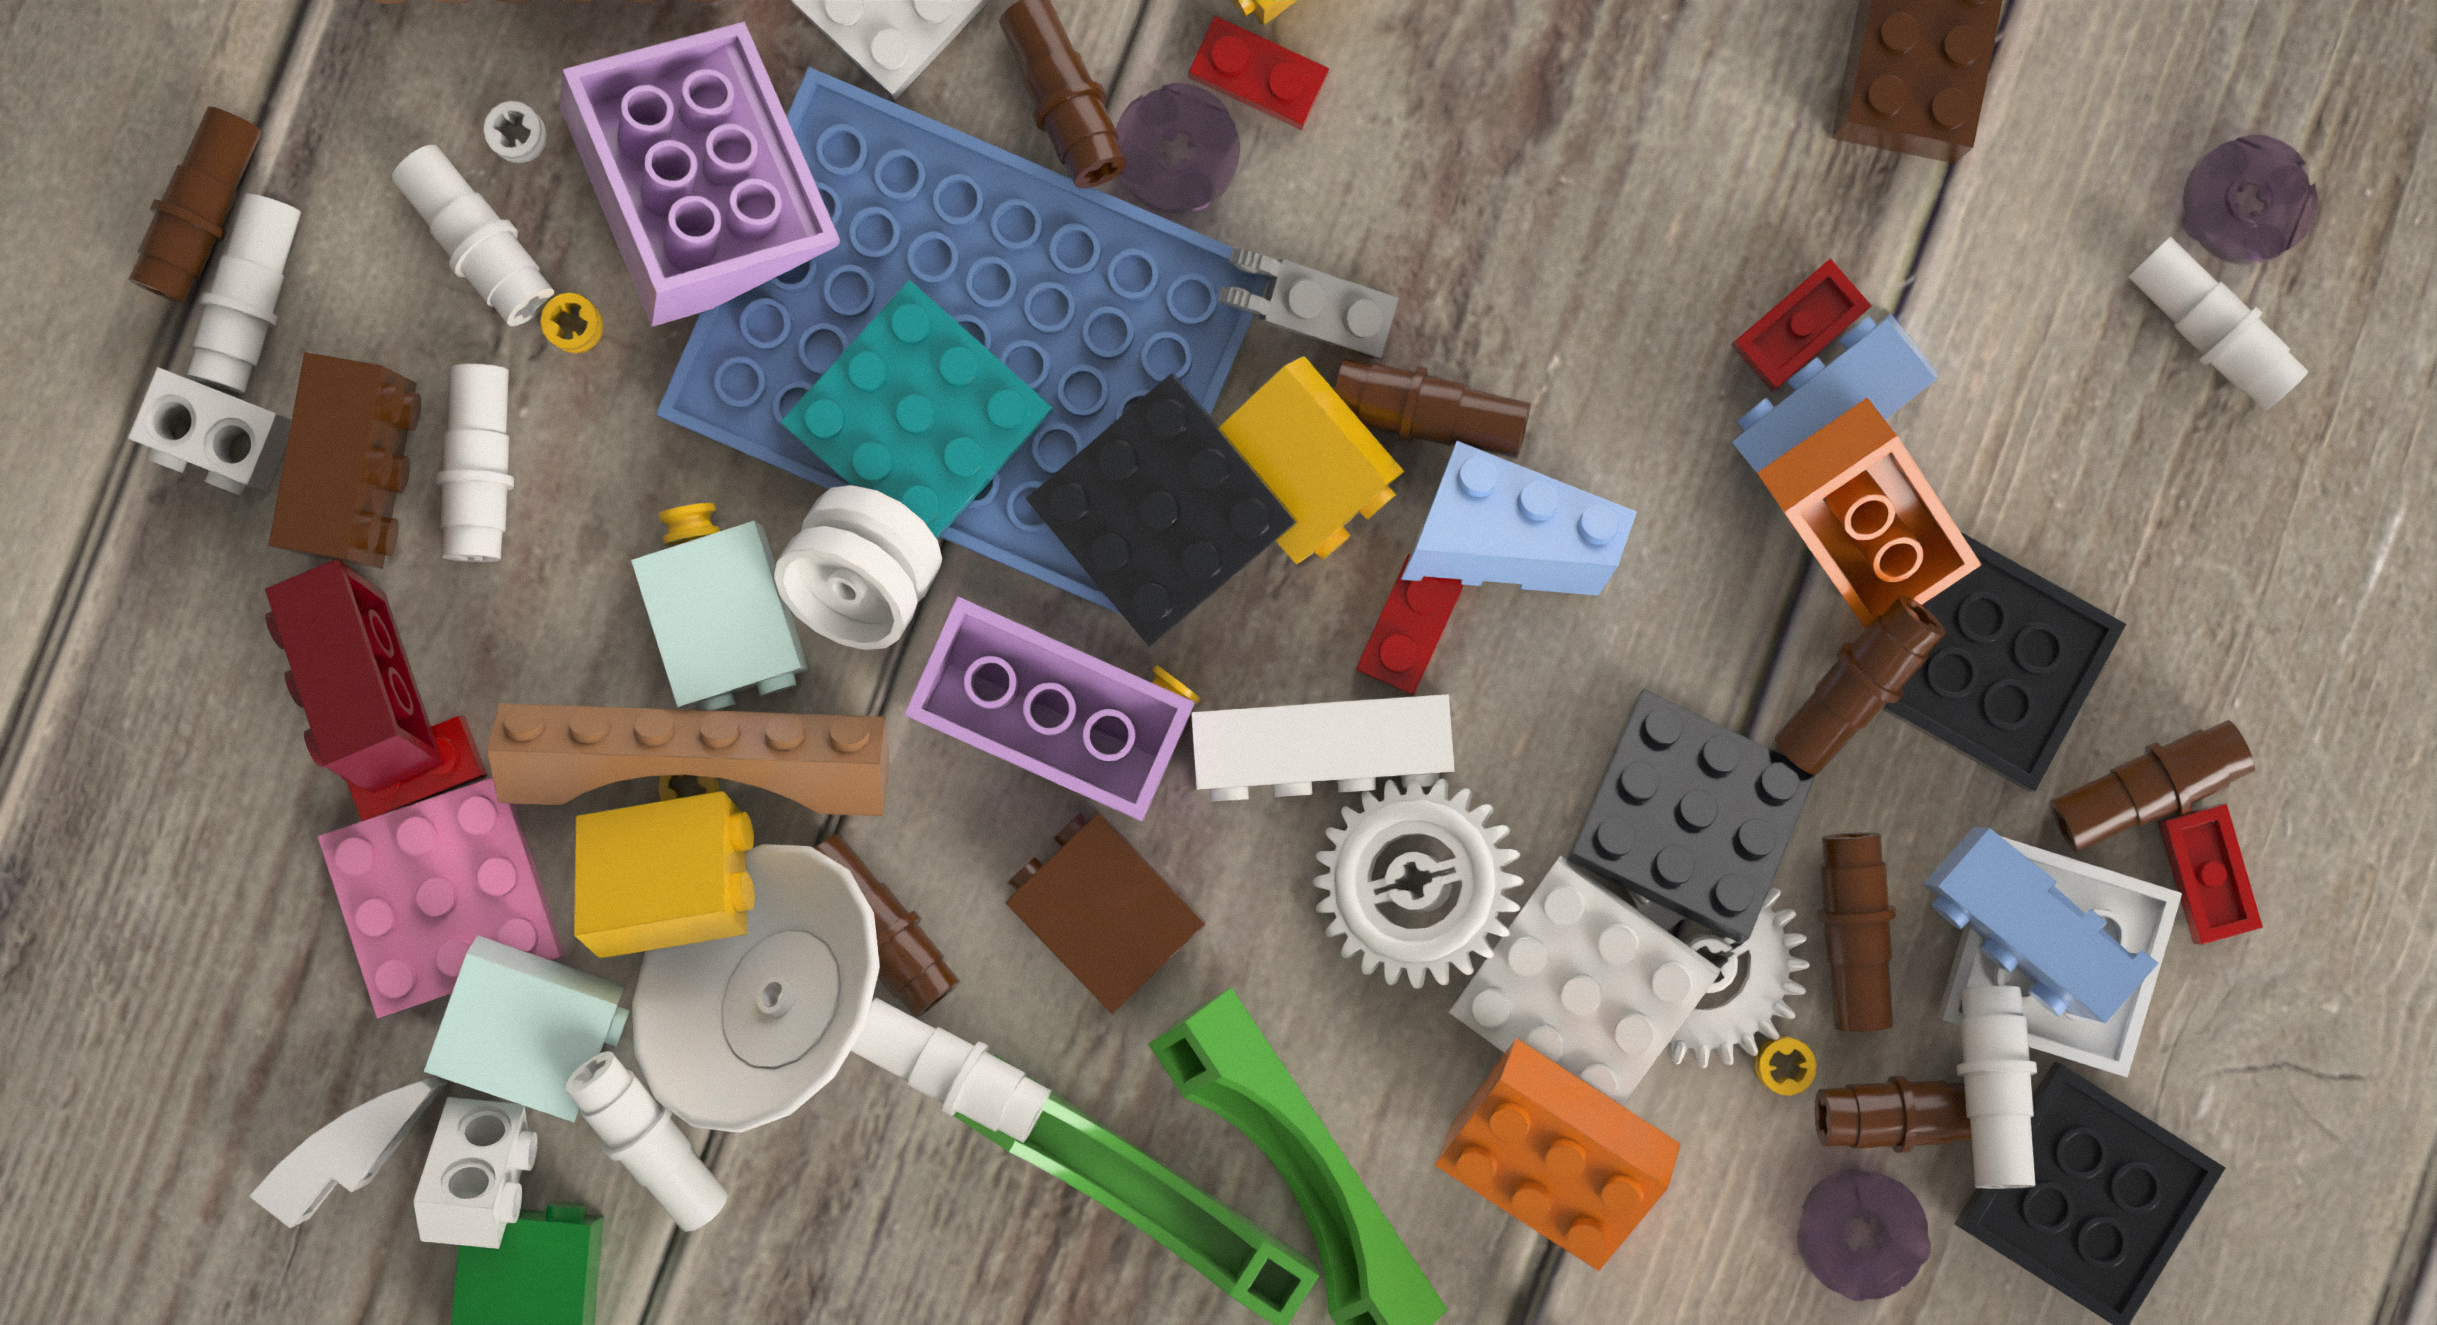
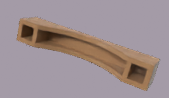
M499 703L487 747L498 803L564 805L585 792L618 781L646 776L693 775L723 778L761 787L790 798L818 814L883 816L890 772L886 716Z

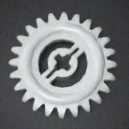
M1412 779L1408 784L1406 795L1401 793L1395 781L1387 780L1384 787L1383 801H1380L1372 792L1363 791L1361 798L1365 811L1360 814L1347 806L1343 807L1341 814L1348 828L1345 831L1332 827L1326 829V835L1336 845L1335 851H1320L1316 854L1318 861L1330 867V873L1318 876L1312 882L1315 887L1330 890V896L1317 904L1316 911L1318 913H1335L1337 917L1327 927L1326 936L1333 938L1347 934L1348 938L1341 950L1342 957L1349 959L1364 951L1361 969L1366 975L1372 974L1383 962L1385 980L1389 985H1395L1398 982L1404 968L1407 969L1411 985L1417 989L1422 988L1424 985L1427 969L1431 970L1439 984L1447 985L1449 983V963L1451 962L1462 973L1472 974L1474 969L1469 952L1473 950L1483 957L1493 958L1494 951L1485 936L1488 933L1503 937L1510 935V930L1497 918L1498 913L1520 911V906L1517 903L1503 896L1504 890L1521 886L1524 883L1521 877L1504 873L1503 867L1517 860L1520 857V853L1513 849H1498L1496 846L1509 834L1510 829L1505 825L1487 829L1484 827L1494 810L1489 804L1482 805L1468 812L1473 796L1470 789H1462L1448 801L1449 784L1445 779H1439L1428 795H1426L1424 787H1421L1420 780ZM1425 834L1437 838L1450 848L1456 857L1441 862L1437 858L1420 852H1406L1396 857L1388 866L1385 878L1371 882V875L1377 858L1389 844L1404 836ZM1415 868L1428 874L1439 875V877L1432 878L1431 883L1423 886L1424 897H1421L1418 893L1397 889L1406 887L1408 882L1415 879ZM1455 869L1456 873L1450 874L1449 870ZM1462 881V889L1456 906L1444 920L1428 928L1407 929L1396 925L1381 913L1378 908L1379 904L1394 901L1398 906L1409 910L1431 912L1441 907L1449 898L1452 884ZM1388 887L1396 888L1381 894H1378L1377 890L1385 889Z
M1778 888L1769 889L1751 936L1743 944L1738 943L1731 947L1730 944L1736 941L1726 936L1719 938L1704 933H1694L1685 936L1681 940V942L1695 952L1699 948L1710 953L1721 952L1717 955L1718 959L1712 962V964L1721 969L1720 973L1706 993L1724 990L1732 983L1737 973V956L1745 952L1748 955L1747 975L1739 991L1724 1004L1708 1009H1693L1669 1042V1055L1672 1063L1680 1064L1688 1048H1692L1694 1060L1697 1066L1702 1069L1708 1066L1711 1049L1716 1050L1724 1064L1732 1065L1734 1063L1733 1044L1738 1043L1748 1054L1756 1056L1758 1049L1753 1035L1755 1032L1758 1031L1773 1040L1779 1039V1033L1770 1020L1773 1014L1787 1019L1795 1018V1012L1782 1000L1783 996L1803 995L1806 993V989L1789 979V973L1807 969L1810 964L1806 960L1790 956L1789 950L1805 942L1807 937L1800 933H1784L1783 927L1795 918L1797 913L1793 909H1784L1776 912L1771 910L1781 894ZM1627 889L1635 905L1634 908L1666 931L1670 930L1680 920L1686 919V917Z

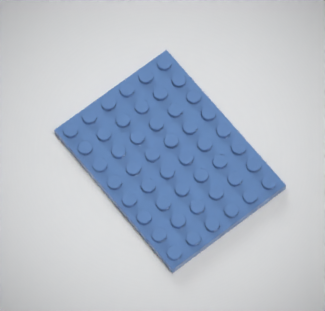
M808 66L786 117L839 236V245L711 310L701 312L656 415L827 490L834 487L849 486L842 477L780 422L906 282L911 280L1051 405L1054 410L939 538L1122 615L1026 498L1171 373L1177 375L1208 414L1212 416L1255 316L1219 303L1218 297L1221 286L1242 288L1249 291L1250 294L1263 297L1270 278L1247 273L1231 265L1229 259L1233 247L1093 187L1078 188L1074 185L1073 180L1067 176Z

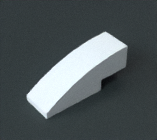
M433 1076L385 1093L344 1113L307 1138L277 1164L249 1197L289 1228L310 1219L337 1183L350 1192L370 1184L448 1082L441 1077Z

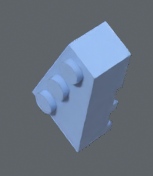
M1891 313L1877 324L1870 316L1866 317L1838 340L1845 350L1833 360L1824 365L1816 357L1787 381L1794 390L1775 406L1766 397L1736 421L1743 432L1732 443L1756 473L1865 398L1870 400L1886 420L1937 380L1938 370Z
M1456 441L1440 475L1401 580L1421 581L1423 576L1461 579L1462 585L1481 586L1483 581L1520 584V589L1599 596L1619 565L1637 511Z
M1973 827L1922 884L1936 896V899L1931 903L1933 909L1959 930H1962L1966 924L1969 925L1985 940L1979 947L1980 950L2007 973H2011L2015 967L2034 983L2028 990L2029 994L2052 1014L2059 1017L2065 1011L2068 1014L2107 1023L2158 965V962L2142 949L2138 954L2129 953L2102 929L2107 924L2106 920L2091 908L2085 914L2054 886L2056 880L1991 828Z

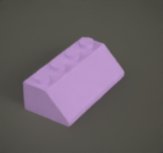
M957 596L904 715L1143 821L1195 702Z

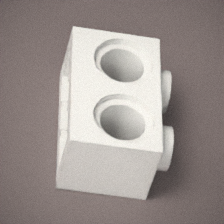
M157 367L128 439L150 447L145 459L182 473L187 462L209 470L205 479L206 483L242 496L246 485L268 492L287 446L291 419ZM188 409L192 420L191 427L185 436L175 440L171 432L172 420L178 412ZM247 432L251 440L250 452L244 460L234 463L230 457V444L238 434Z
M447 1097L413 1200L421 1241L500 1248L506 1224L516 1223L519 1217L522 1202V1186L519 1180L522 1170L531 1171L536 1158L537 1133L528 1131L524 1105Z

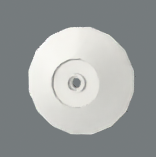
M762 844L746 851V871L752 879L755 892L754 907L752 910H747V935L644 952L631 1001L634 1056L656 1101L694 1128L742 1133L791 1115L836 1076L866 1026L880 968L874 912L850 870L811 846Z

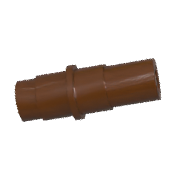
M1020 0L1001 15L999 23L1022 71L1023 83L1035 107L1033 118L1037 128L1047 132L1061 164L1066 166L1076 187L1092 188L1110 181L1124 170L1127 162L1117 141L1118 134L1104 106L1106 95L1102 85L1092 81L1080 54L1074 50L1051 0Z
M208 106L181 165H177L162 199H154L149 209L155 215L137 251L140 255L128 279L130 282L160 297L184 304L194 280L199 279L215 242L222 243L227 234L222 227L238 194L235 190L261 136L262 131L258 127L232 113Z
M1345 359L1340 367L1334 389L1365 426L1400 434V441L1410 443L1412 438L1452 446L1456 441H1459L1485 452L1518 459L1531 409V403L1470 389L1463 383L1429 376L1428 369L1419 366L1415 372L1374 362L1372 365Z
M1905 595L1899 596L1884 614L1878 615L1853 644L1844 643L1837 652L1839 660L1816 684L1813 694L1775 735L1776 745L1781 752L1802 770L1814 775L1819 774L1859 729L1865 728L1888 702L1897 703L1904 694L1902 686L1928 659V653L1945 635L1943 625L1929 610L1917 601Z
M2226 720L2203 731L2200 729L2163 746L2157 742L2145 747L2144 755L2110 769V773L2050 800V808L2065 841L2074 852H2077L2135 825L2141 827L2172 812L2178 815L2190 812L2192 803L2229 787L2230 782L2254 772L2255 764L2242 734L2234 723Z
M1853 832L1823 836L1824 864L1821 865L1823 908L1817 910V918L1825 926L1827 962L1830 963L1834 1027L1836 1030L1849 1032H1868L1893 1027L1889 967V961L1892 959L1890 920L1896 917V907L1889 905L1887 870L1886 863L1882 860L1881 834Z
M837 833L823 841L815 849L844 866L852 873L874 912L880 965L878 978L894 998L899 997L912 1015L918 1018L944 999L961 981L944 962L945 956L918 925L922 919L916 911L909 913L887 885L877 880L842 835Z
M1890 1076L1886 1083L1846 1085L1845 1088L1819 1089L1816 1093L1814 1108L1815 1125L1819 1141L1823 1147H1892L1896 1153H1907L1914 1146L1940 1145L1950 1144L1956 1140H1972L1971 1123L1966 1114L1964 1083H1947L1945 1080L1909 1082L1904 1076Z

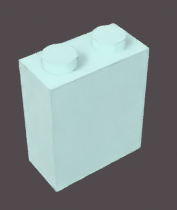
M751 521L631 560L677 707L685 709L696 707L697 710L722 711L736 705L733 697L734 694L756 687L760 697L775 694L797 686L794 675L809 670L790 608L780 597L774 580L776 564L764 526Z
M477 935L464 958L424 1072L575 1122L580 1108L566 1093L565 1085L577 1068L591 1057L601 1053L604 1043L614 1047L617 1046L630 1010L618 1007L625 986Z

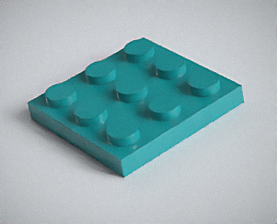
M908 280L780 423L849 485L877 490L901 502L925 522L938 540L1054 410L1051 405L911 280Z

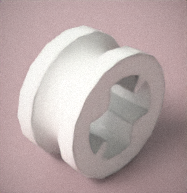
M516 101L500 103L490 111L485 119L483 130L486 142L493 151L508 162L517 164L530 162L538 157L546 146L547 131L544 122L532 108L524 103ZM515 118H523L522 125L530 132V136L523 144L516 139V147L510 148L508 147L509 140L501 133L502 128L508 121L515 126Z

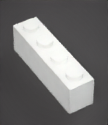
M1449 694L1191 712L1197 790L1210 789L1211 802L1249 799L1248 786L1274 784V797L1313 794L1312 782L1337 780L1338 793L1376 790V777L1401 775L1402 788H1408L1411 779L1420 780L1421 787L1434 786L1440 779L1439 773L1455 772Z

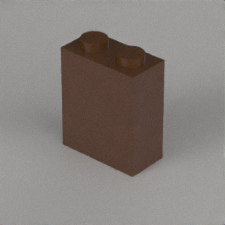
M1080 812L1053 838L1062 847L1044 865L1036 857L1032 858L1007 883L1015 893L1005 904L1113 1015L1206 925V921L1101 812H1098L1090 821Z

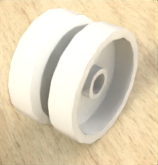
M849 485L830 488L816 500L803 521L801 532L791 539L778 559L774 580L780 597L793 614L815 632L845 646L863 650L884 649L902 636L914 615L917 602L926 596L938 576L943 559L938 540L925 522L904 504L877 490Z

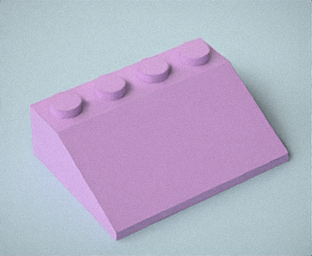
M745 22L562 70L561 112L651 327L711 310L839 245V236Z

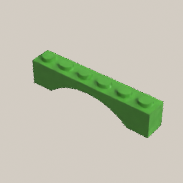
M1231 987L1190 1011L1148 1043L1185 1099L1212 1110L1240 1129L1265 1153L1284 1177L1304 1211L1316 1241L1326 1280L1329 1315L1336 1325H1433L1448 1311L1428 1278L1407 1250L1391 1223L1360 1180L1357 1172L1352 1168L1319 1116L1315 1113L1287 1071L1285 1065L1280 1061Z
M996 1054L994 1055V1057H996V1058H998V1059H1000V1060H1002V1061L1008 1063L1009 1065L1013 1066L1012 1064H1010V1063L1007 1062L1006 1060L1002 1059V1058L999 1057L998 1055H996ZM1026 1074L1027 1078L1042 1085L1041 1083H1039L1038 1081H1036L1035 1079ZM1052 1090L1037 1122L1024 1143L1000 1130L995 1132L959 1112H956L954 1117L1003 1149L1061 1179L1118 1214L1179 1256L1227 1295L1273 1325H1288L1319 1277L1317 1263Z

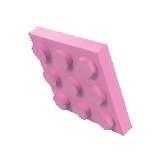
M493 777L318 836L377 1019L452 994L466 953L477 935L549 960L565 956L516 804L498 803Z

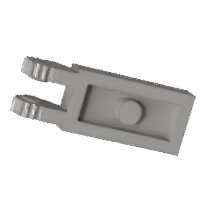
M1232 249L1229 259L1231 265H1234L1238 270L1270 278L1265 298L1250 294L1249 291L1242 288L1221 286L1218 297L1219 303L1259 316V322L1371 359L1382 358L1399 300L1398 297L1285 259L1275 260L1249 250Z

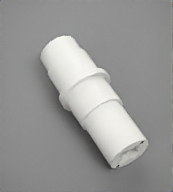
M437 145L421 147L410 153L398 164L392 174V181L429 225L430 233L450 257L449 267L458 277H466L489 306L494 307L509 326H518L539 314L547 302L553 298L554 290L540 274V267L517 240L518 230L509 220H501L486 200L479 193L474 192Z
M246 193L243 195L225 255L220 257L210 292L202 293L199 301L205 308L192 346L195 351L187 373L188 377L220 389L241 394L245 393L252 368L257 367L268 328L276 327L279 319L273 313L284 281L283 269L301 212L296 208L256 194Z
M2171 236L2128 276L2175 323L2173 326L2202 354L2198 360L2204 366L2211 363L2241 393L2246 392L2264 411L2269 410L2308 374L2309 371L2289 353L2290 348L2259 319L2262 312L2256 306L2250 310L2221 281L2218 283Z
M459 364L451 366L448 431L444 434L443 471L436 473V485L442 487L440 528L444 530L442 557L445 559L465 562L501 561L502 533L506 531L507 491L514 489V477L508 475L509 436L506 435L509 370L503 367L485 364Z
M1981 986L1961 990L1963 1018L1960 1019L1963 1063L1957 1065L1958 1077H1964L1966 1114L1971 1123L1975 1188L2034 1187L2036 1184L2031 1117L2034 1116L2031 1075L2037 1074V1063L2029 1059L2026 1016H2023L2021 988L2016 986Z
M878 998L871 1002L866 1026L851 1049L857 1055L908 1081V1086L942 1103L943 1112L952 1116L957 1111L995 1132L1000 1130L1024 1143L1032 1131L1051 1092L1050 1089L1027 1078L1025 1072L987 1053L988 1045L979 1041L974 1046L940 1027L935 1029Z
M613 1052L599 1053L584 1062L573 1072L567 1080L565 1091L580 1108L581 1116L603 1141V1153L613 1161L619 1160L637 1183L649 1190L681 1230L686 1232L693 1231L711 1221L725 1205L728 1198L727 1191L693 1151L689 1139L671 1119L672 1112L656 1101L632 1071L627 1070Z

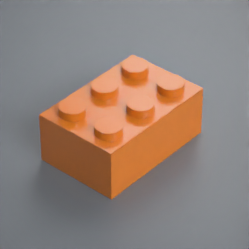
M1865 398L1757 472L1771 495L1865 629L1878 615L1884 614L1899 596L1905 595L1922 605L1981 566L1978 558L1896 433L1868 398Z
M1516 1038L1452 1121L1435 1166L1586 1264L1600 1271L1669 1188L1681 1143Z

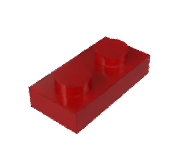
M1214 16L1188 71V78L1303 130L1329 74V68L1220 17Z
M1830 258L1730 345L1770 391L1773 392L1871 308L1872 305Z
M1408 554L1355 670L1410 696H1414L1464 585L1461 584V579L1423 576L1421 581L1401 580L1410 554Z
M456 716L431 726L444 764L374 793L346 780L361 821L418 803L487 776L465 716Z
M2216 804L2187 812L2183 815L2159 820V828L2177 890L2182 893L2181 903L2193 944L2203 945L2263 928L2228 805Z

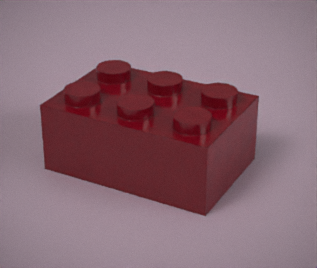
M338 558L265 588L272 610L265 615L266 624L276 645L280 649L285 650L291 670L285 672V682L295 703L299 707L304 708L310 729L304 731V740L312 759L318 766H323L340 775L345 781L349 780L363 789L374 793L444 764L386 593Z

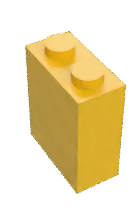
M1305 356L1282 367L1219 426L1299 521L1276 541L1296 565L1314 552L1321 560H1324L1351 536L1344 526L1359 512L1366 520H1369L1396 496L1389 485L1405 472Z
M724 791L576 816L574 936L597 957L606 958L747 935V910H752L755 904L753 882L746 871V851L751 850L754 845V832L749 815L746 812H742Z

